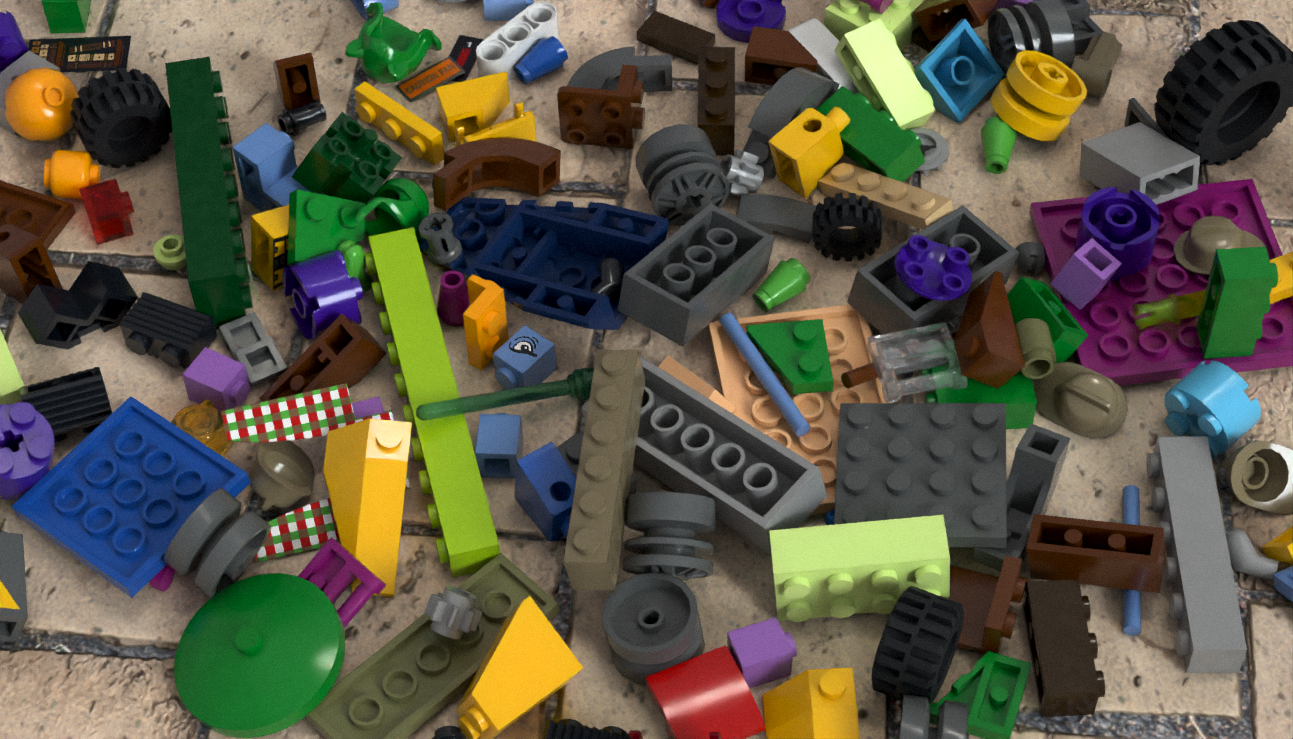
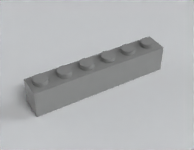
M1208 436L1157 437L1154 453H1148L1146 467L1148 478H1154L1156 486L1152 491L1153 511L1160 512L1161 522H1159L1158 527L1164 528L1167 557L1163 573L1165 582L1172 583L1173 593L1170 594L1169 610L1171 618L1177 619L1179 630L1176 631L1175 635L1176 653L1178 656H1184L1186 673H1239L1247 647Z

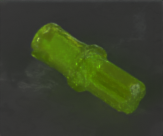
M1206 289L1179 296L1170 293L1166 299L1135 304L1133 306L1134 316L1147 313L1151 315L1135 320L1138 329L1142 330L1146 327L1168 322L1177 325L1180 324L1181 319L1198 316Z

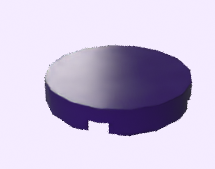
M719 0L716 7L717 25L724 35L735 41L749 43L753 26L782 30L786 21V9L782 4V0Z

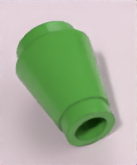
M999 116L989 118L981 129L985 169L993 174H1001L1007 170L1018 135V131L1011 128Z
M796 259L781 260L757 291L752 294V297L763 311L768 312L770 309L804 292L806 285L810 282V276L804 266Z

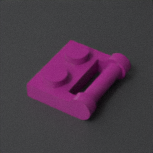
M332 537L297 576L316 585L325 593L332 604L336 602L356 577L362 581L337 610L344 628L374 593L379 595L386 586L379 577Z

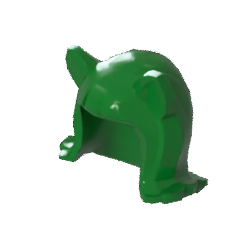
M375 2L370 3L366 8V14L370 20L363 25L358 39L353 40L347 45L345 55L358 58L363 72L369 79L381 84H388L408 77L418 68L426 52L430 49L440 51L442 43L432 30L423 29L418 33L411 31L409 28L386 16H382L383 6L381 3Z

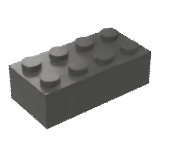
M710 203L624 274L618 311L683 347L767 273L775 237Z
M963 205L915 234L922 235L929 239V241L943 244L949 248L960 247L968 253L970 257L968 266L972 273V283L967 293L962 297L949 301L933 300L915 293L902 282L895 269V257L900 248L908 243L909 239L857 270L847 303L902 351L963 313L969 294L993 272L997 271L1002 274L1004 285L1008 282L1019 252Z

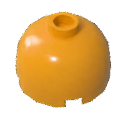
M47 67L30 69L12 80L5 91L6 110L4 112L6 119L14 131L27 140L54 141L70 131L73 126L70 111L73 110L71 106L73 99L79 97L78 90L70 78L58 70Z

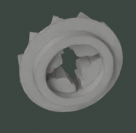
M920 127L909 128L920 138L922 142L920 149L922 154H925V162L916 171H921L925 176H927L931 169L940 171L942 164L948 161L949 146L947 141L933 130Z

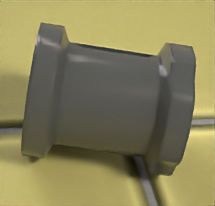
M446 213L430 214L422 220L418 227L421 236L427 239L430 260L437 264L452 262L462 252L461 243L454 237L452 232L454 226L452 218ZM433 225H436L438 231L435 232ZM443 245L447 246V252H445Z

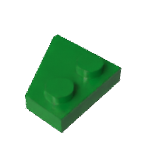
M299 189L289 194L287 265L292 266L295 263L333 252L346 240H352L355 244L363 241L365 238V218L359 223L356 222L355 218L358 210L365 203Z
M822 319L746 325V334L752 343H755L764 353V360L772 371L777 372L781 376L783 384L792 394L833 391V377Z
M988 651L975 663L974 669L970 673L963 674L951 685V691L937 704L934 702L930 704L929 723L937 725L939 706L944 700L968 703L966 732L984 739H1010L1032 663Z

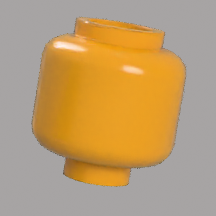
M57 150L53 153L51 159L45 160L44 186L45 188H50L52 195L57 198L86 199L90 196L92 187H99L100 165L93 164L90 154L86 151Z

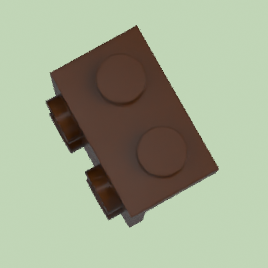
M622 64L617 90L560 87L557 93L561 140L565 143L576 145L584 144L633 149L637 129L643 130L645 124V108L639 107V104H642L644 82L638 81L637 66Z
M1005 555L999 577L950 565V600L962 604L964 613L963 626L957 644L958 648L984 655L988 651L999 654L1003 638L1011 639L1017 614L1012 613L1011 609L1013 602L1021 604L1027 578L1020 577L1023 559Z

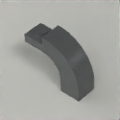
M635 46L610 50L584 63L573 74L567 86L617 90L623 64L637 66L638 81L644 82V92L672 91L671 55L635 56Z
M797 67L784 74L768 91L748 125L753 130L743 151L759 156L756 165L763 167L765 176L775 178L776 175L768 141L807 108L817 110L838 90L839 83L809 69Z
M1030 423L1016 448L1006 484L1007 548H975L973 561L1001 572L1005 555L1023 559L1022 561L1025 560L1034 514H1046L1063 467L1070 442L1069 437Z

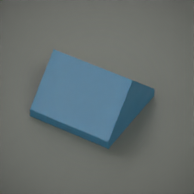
M961 19L916 67V78L922 88L931 95L934 108L955 122H961L1005 75L966 19Z

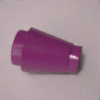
M452 270L445 272L441 276L437 314L449 326H463V313L470 306L468 287L463 274Z

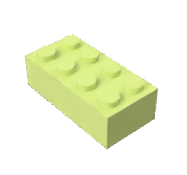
M944 515L769 530L778 621L803 622L809 618L830 616L846 618L853 614L864 613L890 614L898 598L910 586L950 600V554Z

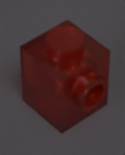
M116 178L79 189L97 245L133 235L128 214L134 213L132 201L128 191L120 192Z

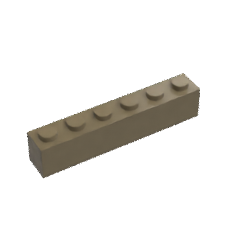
M597 350L563 560L572 590L615 591L626 519V502L630 491L645 386V376L638 350Z

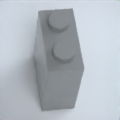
M1141 122L1081 143L1080 176L1100 189L1117 187V192L1130 193V189H1133L1148 196L1156 205L1198 189L1200 156Z

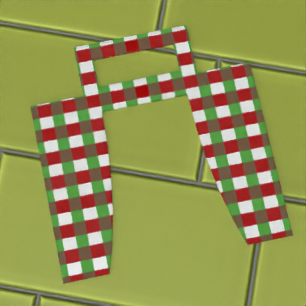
M347 383L221 411L227 440L231 442L299 440L325 436L328 434V431L367 419L394 421L392 411L355 419ZM407 476V479H406V488H405V490H406V489H411V488H410V484H409V480H408V476ZM330 498L311 503L268 521L267 523L271 525L270 533L254 560L255 563L319 549L331 537L340 543Z

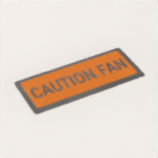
M449 56L400 83L396 88L409 102H413L433 91L436 87H440L458 77L465 71Z

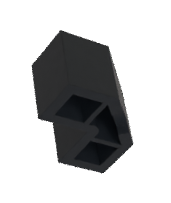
M88 261L69 290L37 284L19 310L18 315L36 344L70 349L81 344L80 337L99 328L105 333L118 327L125 314L129 312L138 299V296L120 268Z

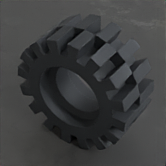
M842 193L835 194V200H832L830 196L826 197L824 204L819 202L816 205V211H813L812 240L815 242L814 247L817 251L822 249L821 254L825 257L832 254V260L839 261L840 256L845 257V262H852V256H857L858 260L865 259V252L871 256L875 253V248L879 249L882 240L880 208L877 209V204L874 201L868 203V197L864 195L859 200L856 199V193H849V198H843ZM842 226H852V227H856V228H852V229H842V228H838V227H842Z

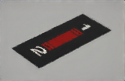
M459 35L449 56L465 72L452 79V81H466L477 60V46L484 41L483 39Z

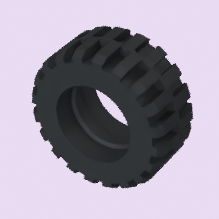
M1250 20L1225 23L1222 25V28H1214L1207 32L1206 37L1202 40H1196L1189 46L1190 50L1184 56L1180 55L1174 62V68L1172 71H1168L1163 79V87L1158 89L1156 95L1157 102L1154 105L1157 125L1172 141L1199 155L1200 164H1225L1228 159L1235 160L1241 157L1243 152L1251 151L1258 146V142L1261 139L1267 138L1273 132L1272 129L1277 123H1281L1286 117L1288 108L1293 106V52L1263 24Z

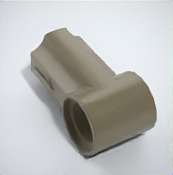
M1103 31L1100 35H1093L1082 58L1077 57L1071 67L1084 82L1087 89L1086 95L1102 99L1107 91L1112 69L1121 54L1123 45L1112 33Z

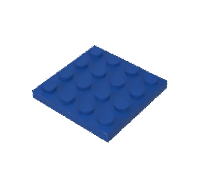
M130 396L11 507L15 515L133 598L167 565L164 562V556L171 541L192 512L214 491L223 488L233 497H236L251 482L247 472Z

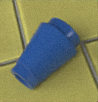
M556 37L541 38L513 68L521 82L527 84L562 68L563 62L568 59V55Z

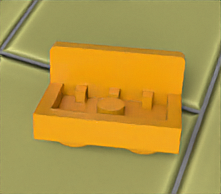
M472 274L467 279L470 306L463 313L469 365L482 371L493 359V353L509 340L504 289L491 280H484Z

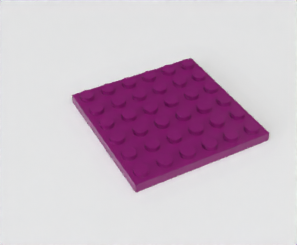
M1253 179L1200 184L1196 191L1156 205L1160 214V226L1150 263L1137 273L1122 276L1116 281L1109 280L1099 294L1081 310L1064 299L1061 293L1052 286L1054 294L1088 334V337L1073 353L1076 364L1110 378L1119 386L1182 379L1203 361H1205L1204 365H1208L1212 360L1218 361L1235 372L1293 366V296L1270 304L1269 313L1264 314L1262 319V337L1256 340L1252 356L1204 359L1196 325L1209 275L1196 274L1184 269L1177 262L1174 255L1175 242L1180 235L1190 230L1199 219L1214 215L1230 219L1239 229L1258 237L1267 248L1269 260L1282 256L1283 254ZM1088 197L1035 202L1030 205L1029 214L1038 243L1045 249V265L1051 282L1076 252L1075 242L1081 211Z

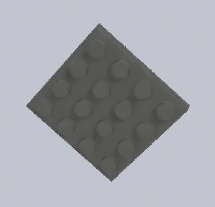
M840 403L834 525L944 515L948 547L1007 548L1006 403Z

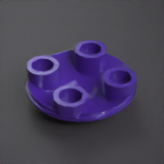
M913 235L909 238L908 243L900 248L895 257V269L899 278L908 288L923 297L939 301L958 299L967 293L972 283V273L968 266L970 257L960 247L949 248L943 244L929 241V239L922 235Z

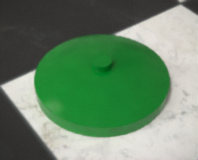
M282 573L260 574L227 586L210 598L195 613L179 641L174 662V677L182 702L201 724L216 733L229 737H262L292 726L321 703L339 675L346 645L341 617L322 590L313 583L294 575Z

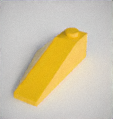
M367 419L328 431L323 474L330 496L340 543L386 584L379 595L373 594L375 596L394 597L411 440V422ZM357 577L350 584L351 593L362 582Z
M853 667L808 669L762 694L766 739H860Z

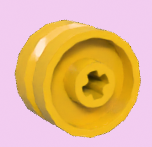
M1024 50L1016 54L1007 70V77L1001 79L990 101L993 110L1001 120L1014 130L1039 141L1053 142L1061 137L1069 125L1070 115L1078 111L1086 98L1087 89L1081 78L1063 62L1038 51Z

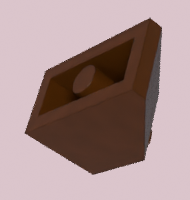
M753 26L745 54V81L774 85L784 74L797 67H803L817 73L818 61L789 31Z
M311 52L273 62L277 87L284 109L289 108L293 110L312 102V100H320Z

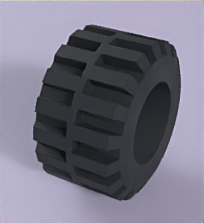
M118 68L114 73H111L109 70L103 72V76L96 79L94 77L89 80V85L81 87L77 92L79 97L73 99L71 104L73 110L70 111V118L91 158L94 161L97 160L100 165L107 166L110 164L112 168H120L122 165L127 167L135 166L136 162L142 161L143 163L149 160L150 155L158 154L162 150L160 146L167 144L170 139L169 133L172 132L170 108L151 76L146 73L141 74L140 70L137 69L127 72L126 68Z
M914 586L908 587L898 598L882 633L872 667L871 679L873 690L903 701L904 695L926 697L931 704L940 691L957 648L964 621L962 604Z

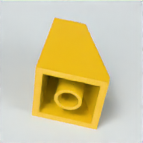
M531 596L524 599L505 620L455 710L460 717L457 719V724L468 739L495 738L565 686L583 669V666Z

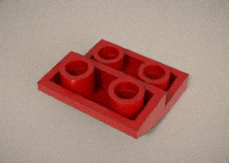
M726 645L646 677L647 689L665 719L666 731L671 739H710V732H720L722 739H746L766 730L764 720L754 697Z

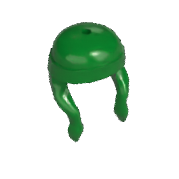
M393 178L386 181L377 190L374 198L369 203L360 207L355 218L356 222L359 223L374 209L376 219L372 221L365 220V236L367 238L368 236L414 227L418 244H420L424 238L421 236L418 227L422 220L429 215L430 204L423 189L408 178Z

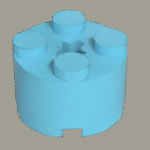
M1212 360L1208 365H1204L1205 361L1200 362L1165 394L1164 400L1169 414L1165 418V423L1169 430L1177 436H1183L1184 434L1187 436H1208L1211 458L1215 459L1219 454L1225 453L1259 422L1261 408L1257 398L1250 401L1244 391L1249 386L1241 376L1223 363Z

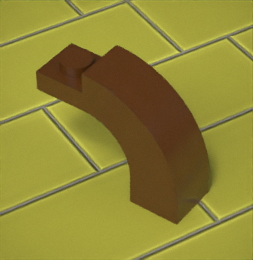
M488 138L458 145L444 153V167L433 174L434 206L447 211L468 194L487 187L513 188L539 198L560 182L561 150L543 143L518 138Z

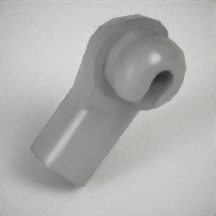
M1240 529L1230 530L1226 534L1232 567L1238 572L1274 581L1273 574L1277 571L1279 561L1257 555L1248 535Z

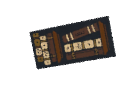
M131 36L32 39L29 42L28 49L59 67L61 73L117 71L118 68L127 69Z

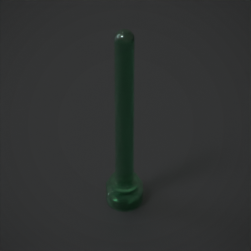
M594 368L575 369L564 380L422 404L416 409V416L422 421L565 395H570V397L577 398L580 401L588 400Z

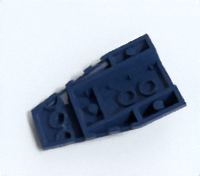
M464 197L446 212L452 218L454 225L452 232L454 237L460 241L462 252L454 261L442 265L451 270L459 271L466 279L474 274L484 280L495 282L500 288L504 289L505 301L525 312L588 329L619 330L628 318V316L618 311L620 293L609 300L608 296L590 292L600 284V272L597 271L598 265L605 258L614 257L623 264L626 273L666 240L669 223L668 219L605 203L590 202L588 208L574 207L573 202L557 201L555 206H538L536 200H522L519 205H507L505 199ZM435 225V226L433 227V229H434L435 232H436V231H438V229H437V227H436V225ZM423 239L419 244L420 252L428 256L429 245L427 239ZM443 245L445 252H447V246Z

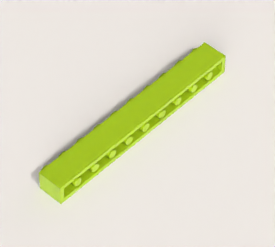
M412 227L368 236L371 252L364 255L368 276L376 275L377 282H372L371 286L376 306L383 304L385 310L384 312H379L383 336L391 334L393 342L386 343L391 366L399 365L400 373L394 374L399 398L406 396L408 405L402 406L405 422L412 423V428L415 429L416 437L410 440L415 462L423 461L425 470L418 471L423 495L431 494L433 500L432 504L427 505L431 528H440L442 538L435 539L440 564L449 563L452 578L476 573L500 554L499 542L415 229Z

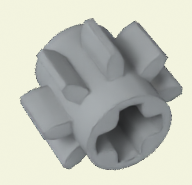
M735 150L734 156L728 154L722 159L720 165L729 182V194L741 196V194H747V191L754 193L758 190L764 176L763 167L756 165L759 156L746 151Z
M445 586L443 594L439 592L438 595L431 594L424 614L431 616L430 619L433 620L430 628L438 634L453 639H461L463 632L469 633V630L476 631L482 615V611L475 609L476 596L453 586Z

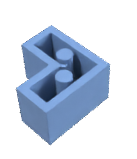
M265 123L232 147L243 197L261 212L289 205V194L296 189L310 192L291 177L298 166L296 165L294 155V142L285 132H279Z

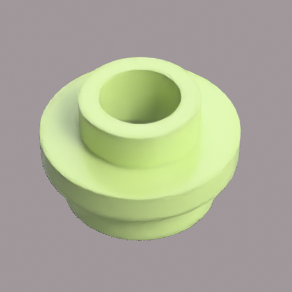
M168 235L161 238L154 245V258L163 268L178 270L186 266L184 236Z

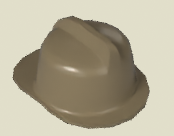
M1212 215L1199 219L1190 230L1180 235L1175 242L1174 255L1177 262L1184 269L1196 274L1210 275L1216 249L1266 246L1255 235L1239 229L1230 219Z
M1071 362L1055 363L1054 370L1048 376L1036 379L1034 385L1037 401L1036 407L1040 414L1051 422L1078 435L1091 439L1105 438L1117 432L1125 422L1128 412L1127 397L1121 387L1110 378L1082 365Z
M291 440L259 442L256 460L249 473L251 482L249 485L260 496V509L266 511L272 505L280 508H289L303 496L311 495L315 476L314 466L306 453Z
M1255 440L1236 449L1228 460L1221 461L1220 466L1225 469L1226 483L1239 501L1248 506L1274 514L1290 515L1293 513V449L1268 441Z

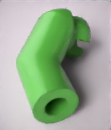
M343 241L337 250L344 257L346 270L350 278L357 277L362 291L366 292L372 288L371 283L374 281L372 276H368L366 272L365 252L354 241Z

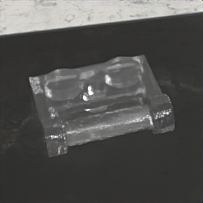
M946 322L868 337L867 348L881 382L886 403L900 401L901 396L950 386L953 390L967 387V377L961 374L954 341ZM943 365L947 368V371L898 381L896 378L898 374Z

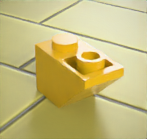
M506 71L436 87L439 115L449 143L456 141L455 128L460 126L464 127L465 136L492 126L510 103Z

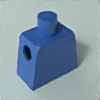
M550 442L516 461L514 498L548 541L553 542L563 536L567 538L576 477L553 442Z

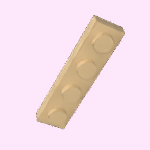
M845 162L835 166L828 174L818 180L822 194L835 198V194L842 193L843 198H849V193H856V199L858 200L864 195L868 197V203L874 201L877 204V209L880 208L881 215L922 230L954 211L950 198Z

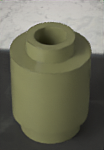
M1023 319L1015 324L1025 362V367L1020 371L1025 377L1030 379L1044 378L1054 370L1057 358L1049 327L1046 322L1040 319Z

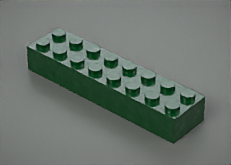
M210 57L165 63L188 282L195 309L211 315L216 330H219L220 326L246 316V309L253 308L250 286H243V283H247V279H249L246 256H239V254H244L246 246L242 228L236 229V226H240L242 223L239 201L233 202L232 198L239 196L236 175H229V171L236 170L232 148L226 149V144H232L229 122H223L222 120L229 118L226 97L218 96V93L223 92L220 71H213Z

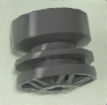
M1033 0L1028 2L1025 8L1016 4L1008 9L1000 8L991 12L988 19L989 47L992 57L1005 73L1002 79L1007 77V70L1016 54L1024 50L1038 51L1050 55L1063 62L1069 68L1072 67L1075 58L1074 32L1068 13L1060 0Z
M678 124L657 131L641 144L635 156L637 171L643 185L647 189V195L652 202L654 212L657 216L667 218L670 225L683 226L710 203L721 208L729 195V182L723 173L722 166L717 160V155L710 139L704 130L694 125Z
M642 492L629 495L626 502L625 525L630 529L644 532V536L627 539L624 542L625 550L642 555L625 557L623 559V570L635 575L651 572L669 574L681 581L713 575L714 564L709 560L696 557L712 555L714 553V546L708 542L695 539L696 535L710 533L715 530L716 501L706 496L678 492Z

